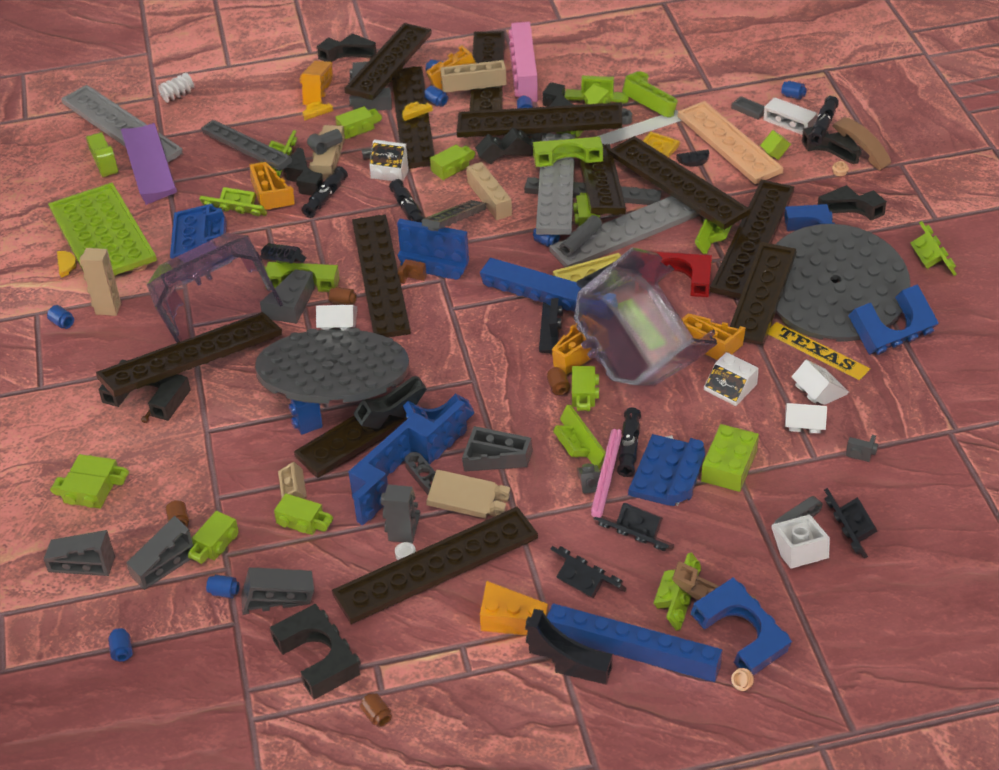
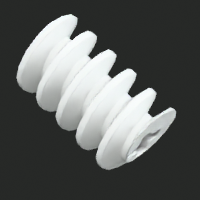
M183 73L182 76L179 75L177 78L166 81V83H161L158 89L161 97L166 103H169V97L171 100H175V96L180 98V93L184 96L186 94L185 90L191 93L194 83L187 73Z

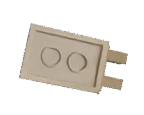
M437 469L426 505L486 519L487 514L495 517L505 512L506 503L504 502L509 500L510 487L498 486L496 482Z

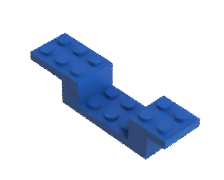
M458 400L434 422L415 412L348 471L358 523L364 525L379 510L384 508V505H381V495L386 492L387 476L405 461V457L409 453H420L430 465L447 448H450L460 436L466 433L467 423L464 402Z

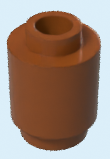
M342 287L330 289L329 302H332L334 305H353L356 303L357 294L353 289Z
M554 367L548 371L547 380L552 392L555 395L566 394L570 389V383L564 370Z
M177 500L170 502L165 508L168 522L176 516L187 527L189 517L185 503Z
M370 693L363 697L360 709L371 723L377 725V727H383L388 724L392 719L391 710L379 694Z

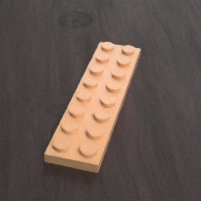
M703 101L678 111V118L754 184L760 183L761 179L767 180L783 173V167L707 102Z

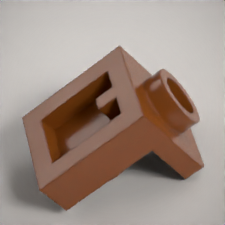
M405 259L402 266H399L398 269L400 283L404 284L407 278L425 281L427 277L426 263Z

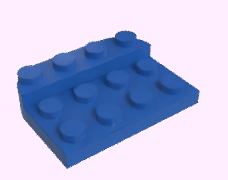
M208 204L174 213L170 251L172 262L206 254L208 259L222 256L226 243L227 220L221 208Z
M399 219L397 227L400 245L398 259L401 262L400 266H402L405 259L426 263L427 274L456 280L460 279L469 263L467 231L447 227L441 228L438 231H430L428 227L422 226L420 222Z
M652 434L628 489V496L669 506H675L676 502H682L686 499L690 500L705 460L703 441L690 438L688 443Z

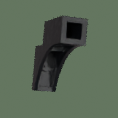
M534 609L532 616H528L525 624V630H528L526 643L529 644V653L551 658L552 663H555V673L607 685L613 667V654L589 648L572 640L560 632L548 620L543 610Z

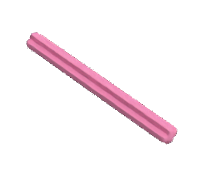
M612 429L591 509L593 517L600 518L603 515L622 437L620 429Z

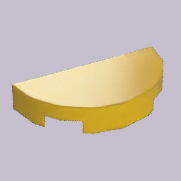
M320 102L307 105L303 111L304 121L334 111L333 106L329 103L327 105L320 104Z
M419 102L410 103L405 106V110L402 112L403 120L406 121L433 111V106L429 103H426V105L419 104Z
M57 251L60 277L68 276L69 272L76 268V259L70 252Z

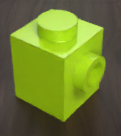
M772 130L760 146L771 158L775 157L779 160L791 143L782 135Z

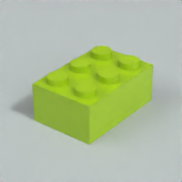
M720 424L702 464L701 482L740 492L758 450L759 434Z

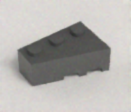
M294 270L260 302L261 312L265 313L271 320L297 324L315 289L313 273Z
M474 426L462 457L464 472L528 467L533 452L532 440L530 437Z
M387 484L386 492L381 495V505H384L383 519H386L384 531L388 533L389 541L409 543L414 541L421 512L416 510L418 503L413 501L416 497L413 488L410 486Z
M174 516L126 562L130 576L144 590L191 560L188 558V553L193 547L189 529Z
M103 530L52 539L46 551L44 562L48 572L109 576L115 554L108 531Z
M249 567L241 593L243 615L249 614V610L261 608L264 612L270 611L269 607L283 605V608L310 604L314 593L312 571Z

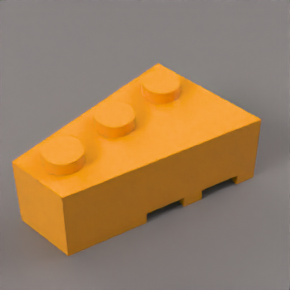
M462 45L458 47L459 51L454 55L452 53L447 55L448 59L443 63L439 61L426 71L431 84L442 91L440 67L476 63L472 53Z
M314 61L300 75L303 105H309L314 102L322 104V97L326 96L324 90L329 88L333 78L332 62Z
M267 162L249 164L251 182L259 205L263 206L265 210L295 205L293 188L288 186L283 178L277 176V172Z
M688 313L677 323L675 340L718 361L726 352L732 355L743 346L746 327L740 326L737 329L729 327L726 322H722L721 325L711 322L709 318Z
M583 315L579 316V321L570 327L569 333L566 336L563 335L552 348L553 366L564 370L566 375L572 372V366H581L608 348L607 331Z
M486 581L480 611L481 631L527 635L528 630H525V624L528 616H532L534 609L543 610L547 617L548 604Z

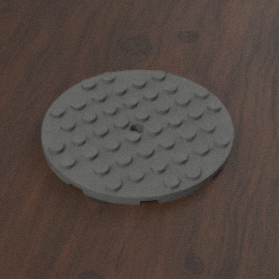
M819 224L796 230L775 244L796 248L797 251L776 309V313L782 318V321L794 330L821 340L828 338L836 339V342L861 340L848 316L855 308L871 303L881 322L888 328L902 315L903 311L895 297L902 290L910 287L909 272L898 252L880 237L853 226ZM837 278L839 279V282H838V283H833V282L831 281V280H837Z
M350 328L346 331L341 329H308L307 332L291 333L290 336L282 338L263 349L256 359L255 369L256 377L262 386L272 393L277 394L280 392L286 394L288 399L329 404L330 400L343 399V403L378 396L387 392L388 387L399 385L408 374L409 357L405 349L393 341L392 338L361 331L358 328Z

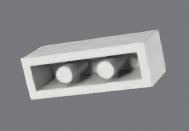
M774 97L764 107L763 120L802 135L803 128L813 127L818 113Z

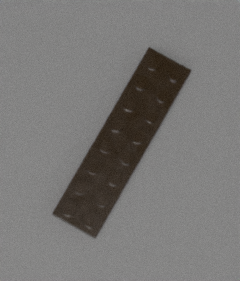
M403 23L345 87V93L367 100H374L432 35V30Z
M602 144L603 162L586 163L579 159L590 213L595 215L626 214V205L614 158L609 154L610 144Z

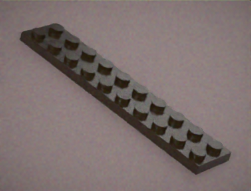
M504 31L474 32L473 58L476 63L504 60ZM503 86L471 89L470 111L502 109Z
M422 66L402 68L392 79L399 143L406 144L408 169L431 167L430 157L434 156L429 113L406 121L402 117V112L405 110L406 105L413 102L425 105L427 103V99L424 97L425 85Z
M622 102L459 112L457 138L484 137L488 134L491 136L506 135L513 127L518 131L522 130L525 134L622 128Z
M635 136L609 150V154L615 160L723 230L750 215V208Z
M761 179L748 206L750 208V215L742 219L713 279L710 292L740 299L761 242L771 244L785 213V207L788 206L794 193L795 186Z
M386 214L352 219L373 333L387 338L411 334Z
M261 312L97 371V379L114 397L120 396L183 371L191 370L202 364H207L210 361L239 352L245 348L274 339L282 335V329L265 313Z
M517 506L332 589V594L350 624H353L538 539V533Z

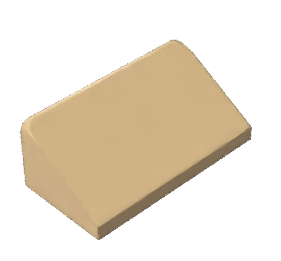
M292 462L278 471L281 498H283L285 493L303 499L307 497L303 469Z

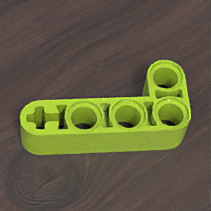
M637 71L626 76L622 89L623 94L665 117L674 116L678 100L647 83L649 78L647 73Z
M100 132L86 136L88 147L101 176L106 177L118 173L111 145L108 146L103 133Z

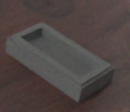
M742 96L731 105V109L757 120L764 115L765 106Z

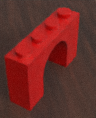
M640 251L639 257L644 260V264L638 266L636 293L654 294L656 279L659 275L669 271H678L686 274L691 279L690 296L709 297L712 255Z

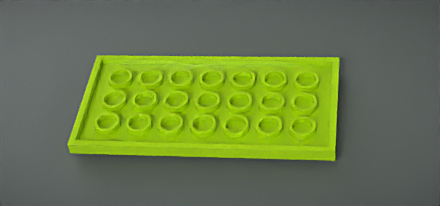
M113 182L48 203L49 209L79 265L80 256L83 255L86 248L107 249L114 276L157 261L154 251Z

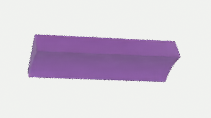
M155 123L137 128H122L121 133L140 195L145 204H150L176 193L177 189Z

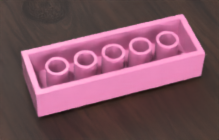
M530 22L511 23L512 29H509V49L515 97L519 99L521 96H528L532 102H538L537 71Z

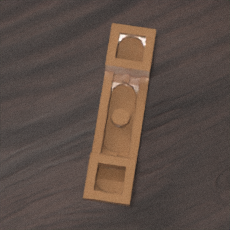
M843 117L832 125L843 137L849 135L870 155L868 161L879 171L891 164L890 157L882 144L869 130L858 122Z
M678 561L672 580L693 598L699 600L719 587L697 576V569Z

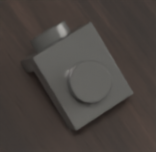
M876 435L871 436L870 442L849 437L846 456L870 462L871 456L876 455L878 443H875Z
M584 464L582 467L577 468L582 492L584 494L596 492L601 473L598 466Z

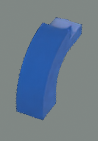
M456 393L445 404L434 409H425L410 401L403 405L407 413V419L416 412L432 422L436 421L458 400L465 403L466 421L475 413L469 400Z

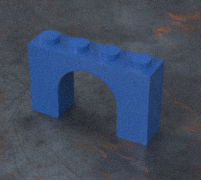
M827 204L785 207L784 222L787 231H796L819 224H835V222H832V211H829Z
M918 284L902 290L895 297L906 318V327L903 330H893L886 327L879 319L871 303L855 308L848 315L869 355L873 353L879 355L885 352L888 347L896 348L902 345L903 341L908 340V342L917 339L918 335L923 334L926 336L934 332L933 328L939 322Z
M734 577L696 601L690 613L704 630L726 616H740L748 620L757 632V639L737 653L734 664L738 668L750 670L753 676L787 653L792 643L789 635L780 629L775 623L774 618L761 608L760 603L755 598H752L744 585Z

